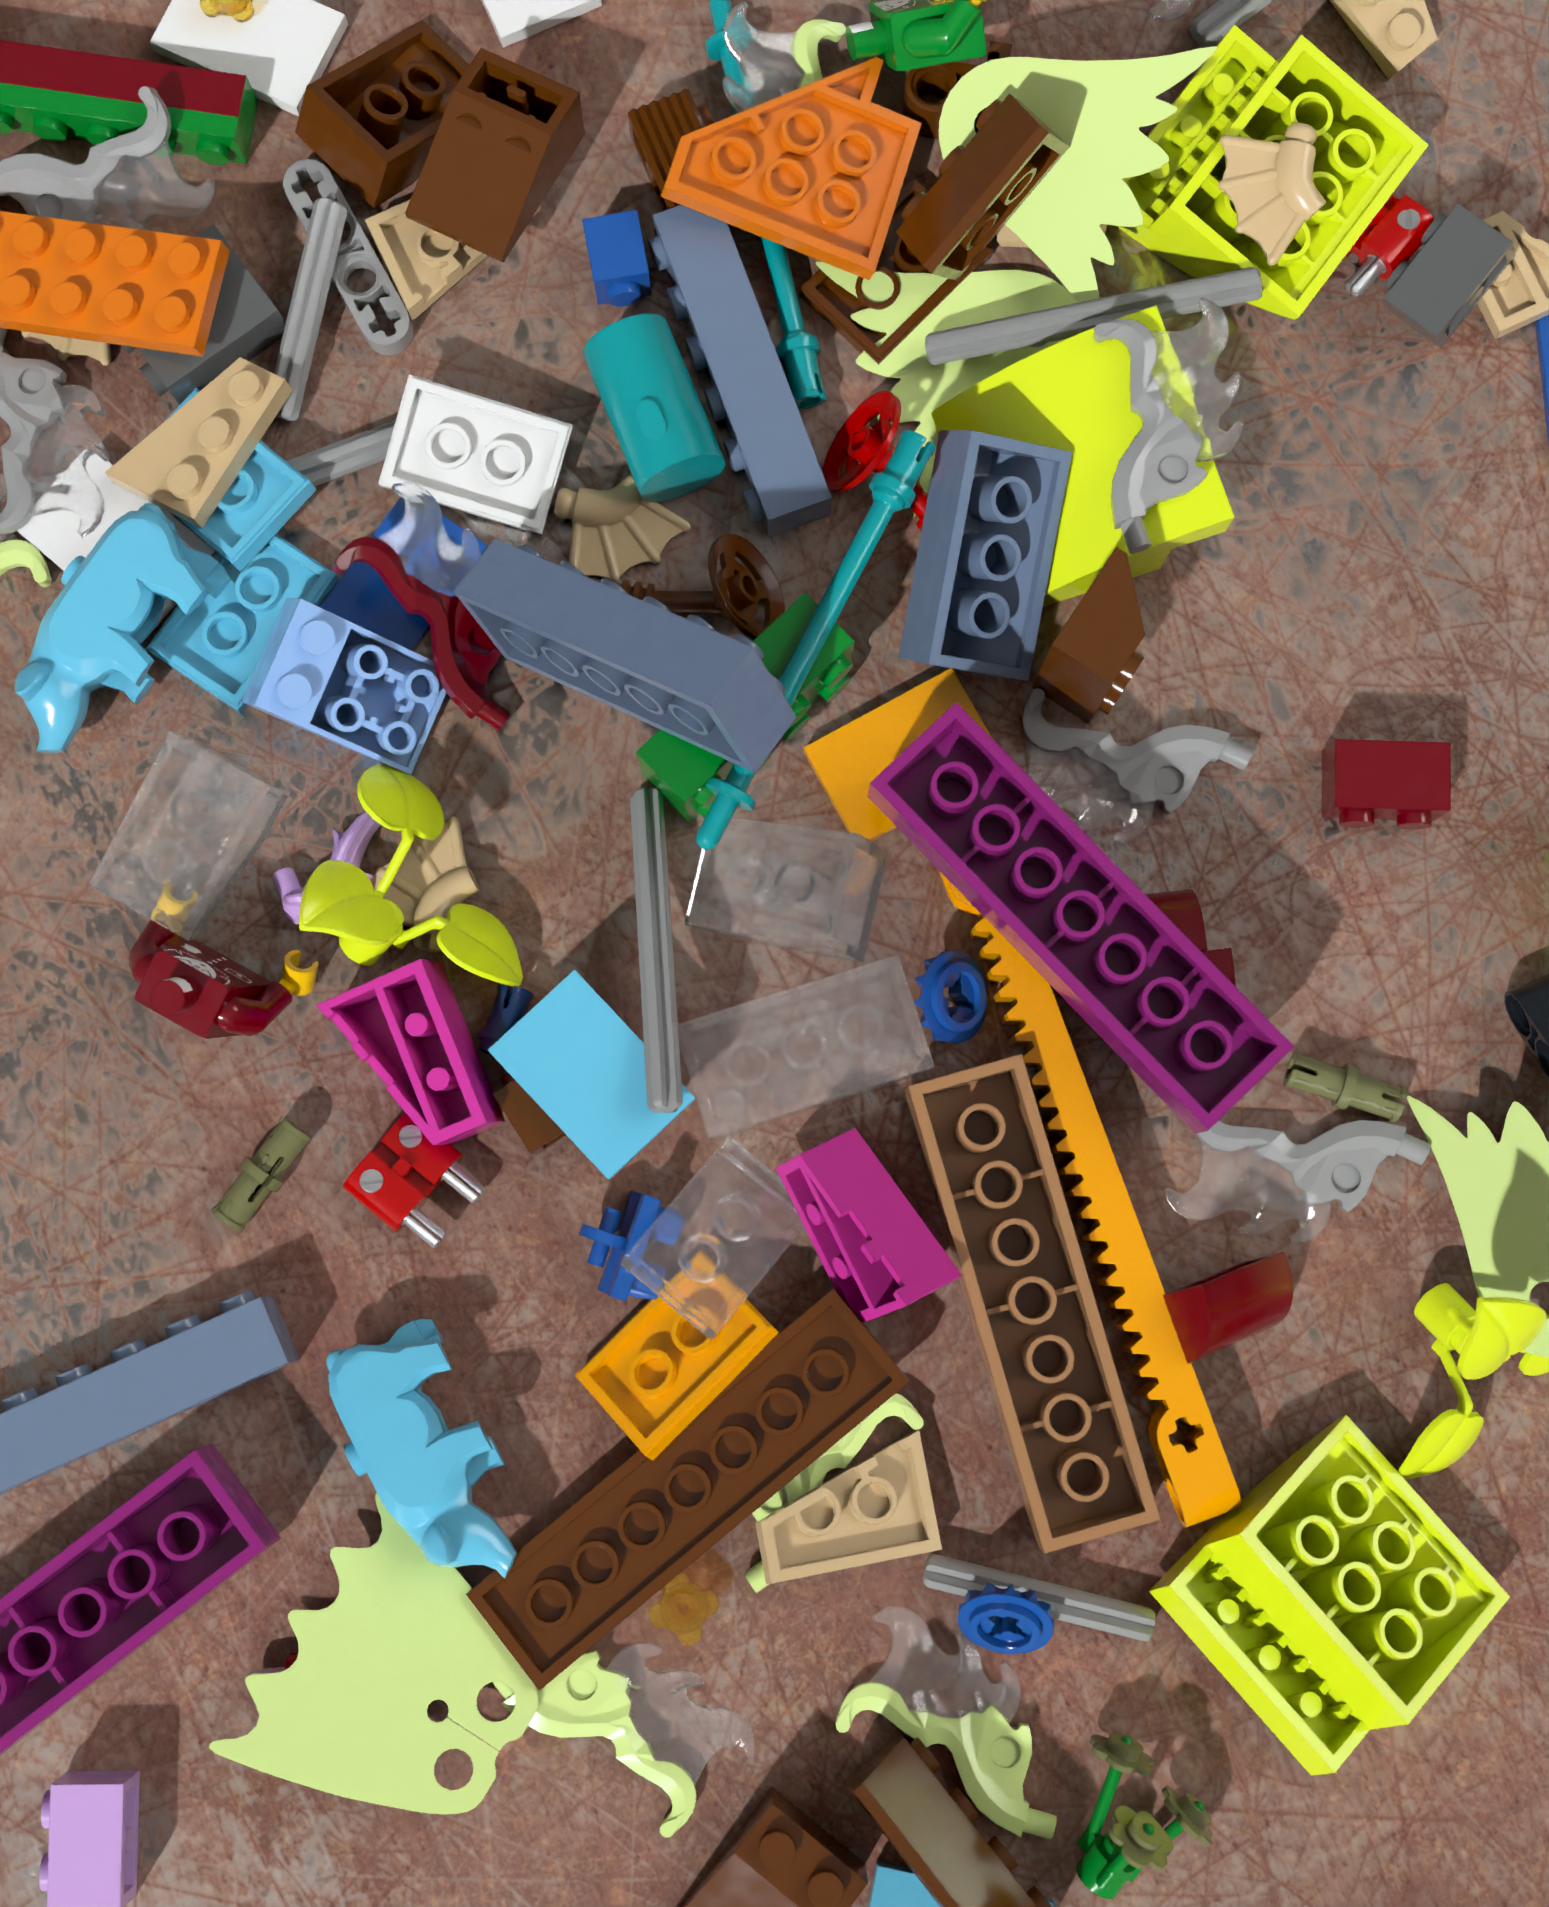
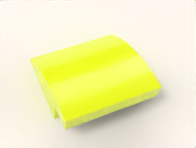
M1234 24L1216 45L1217 50L1199 67L1172 102V105L1177 107V111L1170 117L1156 123L1147 135L1148 138L1166 152L1169 156L1168 163L1154 171L1135 177L1123 178V181L1129 186L1142 211L1143 224L1137 227H1117L1156 255L1195 278L1250 267L1257 268L1261 275L1262 297L1246 303L1296 320L1429 145L1302 34L1275 60ZM1293 123H1304L1312 126L1317 133L1316 141L1313 144L1316 148L1312 179L1316 189L1326 200V204L1308 221L1303 223L1277 264L1270 266L1267 263V258L1261 246L1251 237L1243 233L1238 234L1235 231V226L1237 225L1236 210L1228 196L1218 187L1226 164L1220 138L1223 135H1232L1279 143L1285 140V131L1288 126Z
M1157 305L1118 319L1139 321L1150 330L1155 338L1157 361L1151 374L1160 388L1164 402L1172 413L1185 420L1192 431L1201 434V447L1196 459L1197 467H1204L1207 476L1198 487L1188 494L1156 503L1146 511V517L1143 522L1152 545L1144 551L1135 554L1129 553L1121 529L1114 528L1111 508L1112 480L1119 460L1142 429L1141 418L1130 409V356L1127 347L1121 341L1113 339L1098 343L1093 338L1094 328L1089 329L1000 370L931 412L938 437L940 430H973L1072 452L1043 607L1085 594L1116 547L1127 553L1132 578L1161 569L1171 549L1226 532L1235 518Z
M1347 1415L1335 1420L1264 1478L1241 1499V1508L1227 1512L1149 1591L1311 1776L1336 1773L1371 1729L1408 1725L1510 1598L1506 1591Z

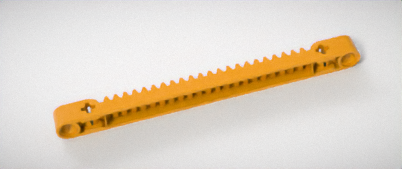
M939 871L946 893L953 905L962 912L977 915L979 918V922L969 933L971 939H986L988 942L977 954L978 959L995 961L996 964L985 975L987 982L1003 983L1004 987L993 997L995 1003L1011 1004L1012 1009L1001 1018L1002 1024L1018 1025L1020 1029L1009 1040L1011 1046L1027 1047L1028 1052L1023 1056L1025 1066L1027 1068H1034L1036 1072L1029 1079L1032 1089H1042L1044 1093L1036 1101L1038 1110L1050 1111L1052 1115L1043 1124L1045 1132H1056L1060 1136V1139L1050 1147L1051 1153L1066 1154L1068 1158L1057 1169L1058 1175L1074 1176L1076 1180L1065 1191L1066 1197L1083 1198L1084 1204L1073 1215L1075 1219L1091 1220L1092 1226L1081 1235L1082 1240L1097 1241L1100 1244V1248L1089 1259L1091 1263L1107 1264L1108 1270L1097 1279L1098 1283L1104 1286H1115L1117 1290L1105 1301L1106 1305L1110 1308L1124 1309L1125 1314L1114 1323L1115 1329L1132 1331L1133 1336L1122 1345L1123 1351L1141 1355V1358L1130 1367L1132 1374L1149 1377L1150 1379L1138 1390L1139 1394L1147 1399L1157 1400L1159 1403L1149 1419L1147 1426L1148 1437L1175 1511L1186 1528L1241 1508L1242 1501L1235 1478L1192 1363L1187 1364L1163 1298L1165 1294L1164 1288L1052 988L1029 962ZM1177 1419L1193 1425V1430L1186 1434L1187 1444L1185 1446L1174 1440H1169V1434L1177 1430L1175 1422Z

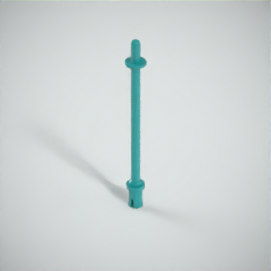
M709 0L715 34L710 36L705 42L708 58L714 61H722L732 110L735 115L754 107L743 55L752 49L753 40L751 32L746 29L736 28L730 0ZM762 238L783 331V337L775 350L780 363L785 365L788 383L797 407L800 409L817 407L828 399L827 393L824 391L817 355L821 351L819 340L816 336L805 331L786 247Z
M911 430L902 431L900 440L883 472L876 473L873 476L869 488L872 491L874 501L779 678V681L785 687L783 695L790 707L893 513L903 508H910L916 494L913 488L930 456L934 454L936 449L932 442H927L925 447H923L927 438ZM733 764L725 780L709 778L706 786L717 796L696 835V842L700 848L710 850L718 845L737 807L753 811L756 802L746 790L755 775L754 772Z

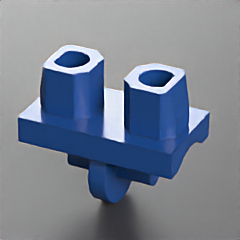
M631 1190L616 1234L622 1212L606 1207L599 1228L582 1223L579 1235L594 1240L587 1263L603 1268L609 1249L612 1246L597 1290L625 1302L628 1295L636 1298L656 1300L664 1280L665 1270L640 1260L647 1240L673 1248L683 1225V1218L659 1206L661 1200Z

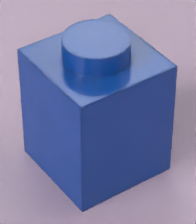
M632 210L582 219L598 305L609 303L612 306L624 307L637 303L642 297L651 296L650 276L638 211Z

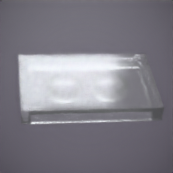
M728 1136L624 1256L620 1264L710 1340H713L802 1231L804 1225L780 1177L731 1136Z

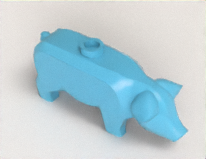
M145 503L138 511H129L115 520L101 536L85 558L82 555L76 557L63 572L61 583L65 587L44 615L29 661L19 671L15 679V693L23 698L38 727L40 740L36 752H65L86 718L90 693L95 689L107 686L123 691L132 702L138 704L151 689L155 680L147 673L155 661L140 644L157 625L163 612L165 600L171 599L175 601L180 609L189 616L194 609L200 606L208 594L216 599L231 580L227 569L208 553L190 550L176 531L175 524L154 503Z
M431 1319L413 1320L401 1326L389 1342L382 1345L359 1343L348 1349H338L330 1352L326 1360L328 1370L330 1371L328 1374L330 1396L351 1439L350 1442L343 1445V1448L355 1473L359 1477L366 1473L368 1474L385 1508L416 1542L428 1561L438 1566L444 1565L447 1567L485 1565L495 1569L506 1578L515 1561L517 1552L495 1518L472 1501L473 1486L488 1470L505 1465L504 1460L491 1436H486L478 1421L449 1430L440 1409L429 1396L421 1391L422 1384L428 1378L438 1372L452 1369L441 1345L444 1341L434 1321Z

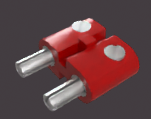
M1392 193L1346 254V257H1348L1353 252L1359 256L1358 265L1361 266L1345 283L1346 290L1350 294L1352 293V296L1359 297L1377 277L1388 280L1397 266L1404 260L1408 261L1423 245L1421 239L1434 220L1431 213L1404 194L1399 200Z
M406 1113L381 1138V1143L377 1148L366 1155L343 1184V1189L397 1233L406 1225L432 1248H436L441 1244L437 1238L443 1241L446 1232L420 1211V1208L426 1203L425 1200L434 1190L436 1191L444 1181L471 1203L478 1201L479 1197L476 1194L481 1197L485 1190L480 1183L458 1166L463 1158V1154L451 1144L433 1146ZM413 1217L418 1222H420L424 1227H426L430 1232H432L437 1238H435L431 1233H429L425 1228H423L419 1223H417L413 1219Z

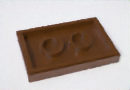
M915 176L901 188L875 271L888 275L893 282L894 291L888 300L882 303H874L867 300L861 291V283L864 278L859 276L855 285L856 297L834 282L821 269L799 289V296L856 350L860 353L865 351L878 365L972 272H977L993 254V249L987 245L957 281L947 279L878 347L875 343L887 334L858 324L851 319V314L867 308L881 310L891 306L896 301L900 290L899 281L894 272L930 273L896 232L905 221L901 215L907 204L919 192L925 191L928 193L930 191Z

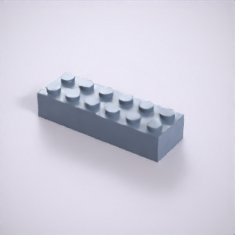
M494 539L453 591L506 659L751 772L756 773L797 717L783 695L785 687L777 678L769 673L762 662L764 657L762 650L747 637L734 634L730 638L716 632L710 624L698 616L689 615L685 619L673 614L665 605L652 597L645 596L643 600L628 595L622 587L609 579L603 578L600 582L586 577L583 572L569 562L561 561L557 565L547 561L540 553L528 545L520 544L517 548Z

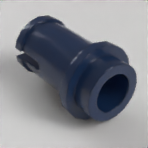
M498 984V991L485 1031H478L477 1038L481 1040L479 1047L481 1052L492 1056L488 1049L527 1014L530 1002L534 997L532 992L514 986L512 990L510 989L511 986Z

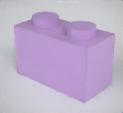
M140 1770L68 1771L50 1785V1790L45 1792L41 1807V1823L43 1828H49L48 1853L44 1854L41 1861L39 1885L41 1891H47V1907H125L137 1895Z

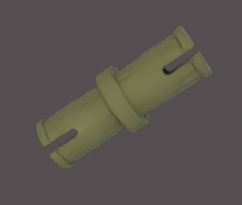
M1297 1051L1292 1054L1286 1068L1292 1071L1290 1074L1286 1073L1283 1080V1086L1293 1087L1331 1100L1332 1107L1344 1110L1351 1106L1387 1118L1395 1123L1399 1120L1405 1105L1399 1103V1100L1405 1101L1408 1096L1407 1087L1396 1086L1360 1074L1359 1067L1346 1063L1341 1068L1302 1055V1053Z
M281 1117L278 1125L253 1158L246 1156L239 1166L243 1171L219 1203L211 1209V1212L223 1223L242 1233L245 1229L244 1226L271 1191L277 1193L283 1186L284 1182L281 1180V1177L306 1144L310 1143L313 1138L287 1118Z

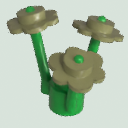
M1117 1732L1110 1733L1108 1738L1101 1735L1091 1736L1089 1743L1092 1746V1754L1106 1760L1110 1768L1089 1825L1077 1841V1845L1085 1854L1077 1863L1076 1872L1083 1884L1093 1893L1105 1899H1114L1126 1882H1133L1143 1868L1149 1865L1155 1870H1162L1167 1865V1856L1174 1848L1172 1841L1183 1831L1194 1840H1199L1206 1848L1212 1845L1211 1837L1213 1834L1208 1827V1824L1211 1823V1818L1204 1804L1198 1801L1192 1794L1186 1792L1180 1797L1174 1789L1166 1785L1162 1789L1165 1797L1164 1803L1170 1812L1176 1816L1167 1827L1162 1829L1153 1816L1146 1811L1136 1813L1130 1807L1120 1805L1112 1812L1114 1825L1103 1836L1101 1830L1122 1773L1133 1774L1136 1772L1144 1776H1150L1154 1760L1144 1753L1143 1746L1130 1736Z

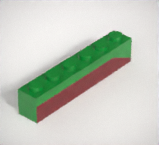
M0 40V134H10L12 130L35 133L37 136L53 142H63L66 138L87 140L96 146L109 139L136 131L144 125L147 119V108L143 100L140 99L138 92L141 87L147 86L156 89L158 95L165 103L171 119V132L168 141L163 148L152 155L168 158L176 153L196 156L200 160L213 165H226L228 161L247 164L259 102L246 75Z

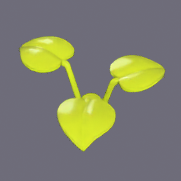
M380 764L365 770L357 784L359 801L363 809L377 823L390 830L401 831L400 844L376 890H374L369 877L353 864L339 860H328L321 863L309 877L302 893L299 911V930L323 932L338 936L343 952L354 962L365 966L374 965L392 944L399 949H403L410 940L428 931L440 930L437 935V944L442 952L455 964L473 974L494 982L519 987L522 984L523 974L515 943L506 927L495 916L482 908L470 904L457 903L448 910L446 918L434 916L412 928L403 930L404 916L402 911L395 903L384 899L412 845L414 835L426 840L433 841L437 839L444 828V813L432 791L414 776L390 766H381Z
M1448 1283L1433 1287L1418 1301L1414 1309V1315L1437 1339L1431 1348L1441 1358L1457 1394L1458 1405L1456 1409L1442 1412L1419 1436L1398 1469L1399 1474L1405 1480L1424 1477L1447 1468L1459 1460L1477 1439L1484 1419L1478 1412H1471L1473 1402L1461 1376L1465 1379H1480L1496 1371L1504 1362L1508 1361L1511 1355L1519 1352L1525 1353L1519 1363V1369L1523 1374L1537 1376L1549 1372V1357L1533 1355L1524 1351L1539 1335L1546 1318H1549V1314L1546 1316L1545 1311L1539 1305L1517 1298L1478 1297L1475 1311ZM1452 1350H1456L1460 1354L1457 1367L1450 1353Z

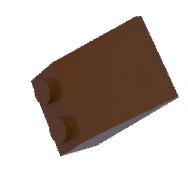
M422 20L307 85L295 133L364 200L375 208L411 186L419 178L451 94L469 67V64Z
M771 1787L680 1907H851L868 1884L866 1864L775 1788Z

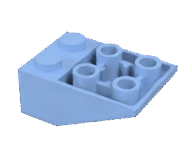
M286 598L241 702L411 775L447 692L439 681L432 660L301 598Z

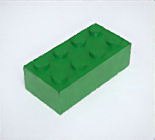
M806 592L753 641L764 654L762 662L765 667L778 680L818 606ZM837 623L833 626L791 706L797 717L782 736L786 741L792 739L808 723L811 717L806 712L817 701L823 698L827 703L830 702L851 681V677L847 673L853 667L854 640ZM662 730L655 733L636 751L642 776L654 788L661 791L664 799L688 823L699 814L705 819L717 796L706 786L709 778L725 780L734 764ZM768 755V757L766 758V760L763 762V764L761 765V767L758 769V771H759V770L764 766V764L768 761V759L770 758L769 755Z

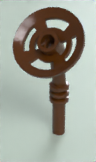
M731 533L717 538L709 550L708 570L713 591L656 590L655 584L649 583L646 588H643L642 582L636 581L634 586H631L628 579H623L621 584L616 583L628 595L643 600L645 596H649L658 600L671 613H724L739 631L752 640H755L785 611L784 599L779 583L767 560L747 539ZM735 557L740 559L747 566V568L751 571L752 574H750L749 571L741 563L736 561ZM719 558L721 569L717 574V561ZM758 601L764 602L765 605L763 626L754 618L758 609Z

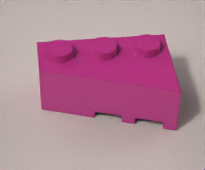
M418 959L316 1005L327 1019H331L351 1042V1048L362 1061H367L388 1088L386 1090L433 1146L454 1144L505 1122L441 962Z
M856 1128L805 1151L775 1168L834 1288L862 1323L905 1307L962 1277L960 1271Z

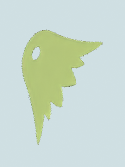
M1217 46L1171 55L1128 60L1077 61L1034 57H1005L985 62L961 77L950 91L943 105L939 120V144L942 157L945 159L959 145H962L964 148L976 135L974 123L977 115L996 99H1000L1003 102L1010 93L1027 106L1069 146V149L1005 225L1051 269L1077 303L1100 298L1091 258L1111 266L1115 263L1111 245L1100 225L1137 227L1143 224V216L1139 204L1129 186L1123 181V178L1135 177L1154 171L1169 161V156L1166 152L1144 135L1139 128L1158 123L1177 111L1176 106L1156 99V96L1172 88L1198 69L1217 50Z
M816 262V265L828 277L857 297L855 290L857 275L824 262ZM1023 270L972 272L879 365L865 351L858 356L856 363L872 373L889 378H900V381L890 391L901 402L899 423L920 421L921 424L914 432L927 438L923 447H925L927 442H932L937 448L938 434L931 416L933 410L1000 370L1066 339L1047 342L1041 347L1027 346L932 365L927 358L925 348L926 336L932 332L1074 304L1077 301L1064 286L1052 278L1036 272ZM875 272L870 280L863 279L861 291L867 300L874 303H882L892 296L894 285L888 275L882 272ZM894 272L900 285L896 301L885 309L875 310L867 308L851 314V319L866 328L886 333L887 335L875 343L880 347L948 278L931 273ZM936 449L934 454L930 456L919 480V483L927 493L929 492Z
M1407 1096L1412 1111L1429 1144H1431L1432 1151L1445 1179L1460 1223L1479 1297H1505L1530 1301V1293L1533 1287L1540 1282H1549V1141L1546 1140L1544 1132L1531 1113L1522 1104L1515 1101L1507 1113L1499 1143H1497L1487 1125L1473 1112L1467 1114L1466 1138L1454 1125L1431 1107L1411 1096ZM1546 1318L1539 1335L1524 1351L1533 1355L1549 1357V1318Z

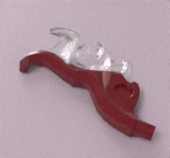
M410 482L393 484L391 486L392 492L399 494L405 499L406 511L402 521L395 528L378 538L361 537L353 540L332 563V570L336 574H342L355 562L369 564L378 572L391 593L408 614H418L426 618L431 630L434 667L441 685L452 701L470 719L477 716L499 731L508 720L511 712L488 697L490 691L486 686L488 674L502 653L453 592L481 557L479 544L469 528L462 531V545L455 544L448 538L443 526L441 509L436 499L428 490Z

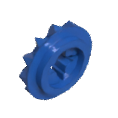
M941 951L939 956L925 960L926 973L915 978L916 983L921 989V997L914 1001L913 1004L923 1009L919 1025L932 1030L933 1040L962 1043L971 1039L979 1031L985 1020L988 1009V987L982 969L971 956L961 951ZM944 988H949L948 994L954 998L953 1001L959 1004V1006L948 1007L949 1000L943 996Z
M987 1583L983 1591L969 1590L965 1601L959 1604L958 1625L963 1634L975 1644L997 1653L1020 1654L1031 1652L1046 1645L1053 1635L1054 1620L1051 1615V1605L1044 1601H1038L1035 1591L1019 1592L1014 1590L1012 1584L1007 1589H999L993 1584Z

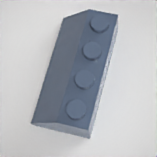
M940 430L898 658L1029 681L1072 452L973 430Z

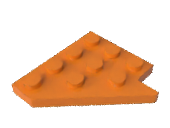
M875 57L681 136L660 197L870 280L878 265L922 123L871 102L884 62L883 59Z

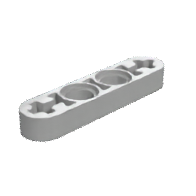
M303 159L295 162L287 169L284 175L283 187L291 207L306 234L314 204L309 195L303 190L302 183L311 180L317 186L321 198L335 200L347 209L345 224L351 229L350 236L345 243L339 245L332 281L367 344L373 351L381 355L390 356L401 353L409 347L414 333V328L405 305L328 168L323 163L314 159ZM366 268L376 274V282L373 287L362 293L349 290L346 286L349 275L354 270ZM381 303L389 321L394 323L396 333L388 337L380 330L379 323L371 309Z

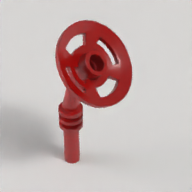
M881 391L870 396L854 410L838 431L827 453L822 472L830 491L834 493L847 492L866 479L872 472H883L895 449V445L892 442L901 417V402L893 393ZM880 414L879 423L873 425L871 428L869 426H866L872 419H874L876 416ZM846 459L845 471L847 475L842 477L843 465ZM917 481L913 488L916 496L910 508L919 518L916 525L919 530H922L928 493Z

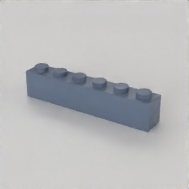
M683 205L653 214L655 236L647 239L649 250L657 271L667 269L673 286L667 288L666 293L676 321L683 319L687 321L692 337L685 339L686 348L694 370L705 369L711 387L704 389L706 402L714 422L722 419L725 422L730 438L723 440L724 449L733 472L743 470L749 489L742 491V495L752 523L762 521L767 536L771 537L830 516L832 496L728 224Z
M252 1290L241 1293L220 1303L219 1307L222 1314L201 1323L198 1314L166 1327L164 1330L168 1338L147 1347L144 1339H140L112 1351L110 1356L113 1363L93 1372L88 1363L55 1377L58 1388L38 1396L35 1388H31L1 1401L3 1413H0V1495L300 1360L274 1296H262L256 1299Z

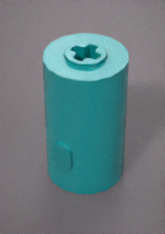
M644 313L626 317L598 331L586 343L582 353L641 498L649 502H663L692 493L710 483L722 472L725 467V460L666 318L658 314Z

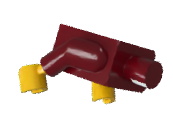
M175 882L165 886L156 910L157 917L151 918L129 954V966L135 981L140 983L134 999L195 1035L206 1039L238 1035L254 1036L259 1034L292 1002V995L302 996L312 992L319 964L316 961L309 968H298L301 951L292 950L284 957L280 981L271 982L185 933L177 932L176 928L183 927L189 923L198 900V895L194 893L189 902L176 901L172 898L177 884Z

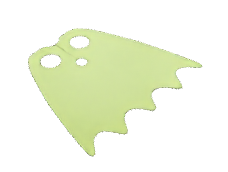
M376 1493L375 1501L382 1524V1532L378 1542L368 1548L334 1547L330 1550V1558L339 1580V1594L335 1602L327 1608L320 1610H292L289 1612L288 1620L298 1640L299 1652L296 1661L291 1667L281 1672L251 1674L247 1676L245 1684L259 1713L257 1726L247 1735L235 1739L213 1741L209 1744V1748L215 1754L256 1770L345 1798L421 1813L459 1814L468 1812L478 1806L496 1778L495 1760L501 1748L509 1741H515L520 1738L533 1719L538 1708L536 1686L466 1594L472 1590V1587L455 1567L438 1566L428 1561L420 1547L392 1517ZM500 1681L507 1684L513 1690L515 1707L508 1718L500 1722H491L479 1713L477 1697L480 1690L486 1684ZM439 1699L448 1705V1718L441 1722H434L428 1717L427 1708L432 1701ZM449 1749L464 1751L473 1763V1774L470 1781L458 1790L443 1788L437 1782L434 1775V1765L437 1758Z

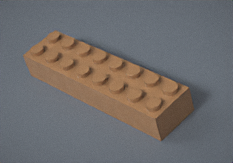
M1022 1054L908 1086L904 1090L954 1264L962 1274V1277L959 1278L1036 1545L1046 1554L1161 1520Z

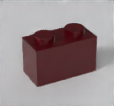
M1335 739L1322 750V818H1339L1340 826L1351 828L1370 827L1375 825V819L1396 820V827L1401 829H1425L1432 827V821L1451 811V743Z

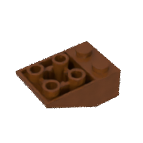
M480 48L451 94L406 209V217L504 263L585 135L580 92Z

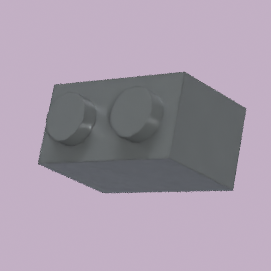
M1459 203L1448 216L1441 213L1433 220L1421 239L1425 246L1411 263L1406 260L1400 263L1390 275L1384 287L1388 291L1383 298L1388 310L1439 348L1444 346L1515 257L1513 242Z

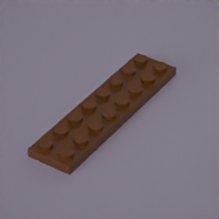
M833 1288L775 1336L653 1461L647 1458L640 1450L637 1451L518 1550L515 1561L506 1578L494 1570L466 1595L540 1691L908 1384L910 1380L867 1327L859 1320L836 1289Z

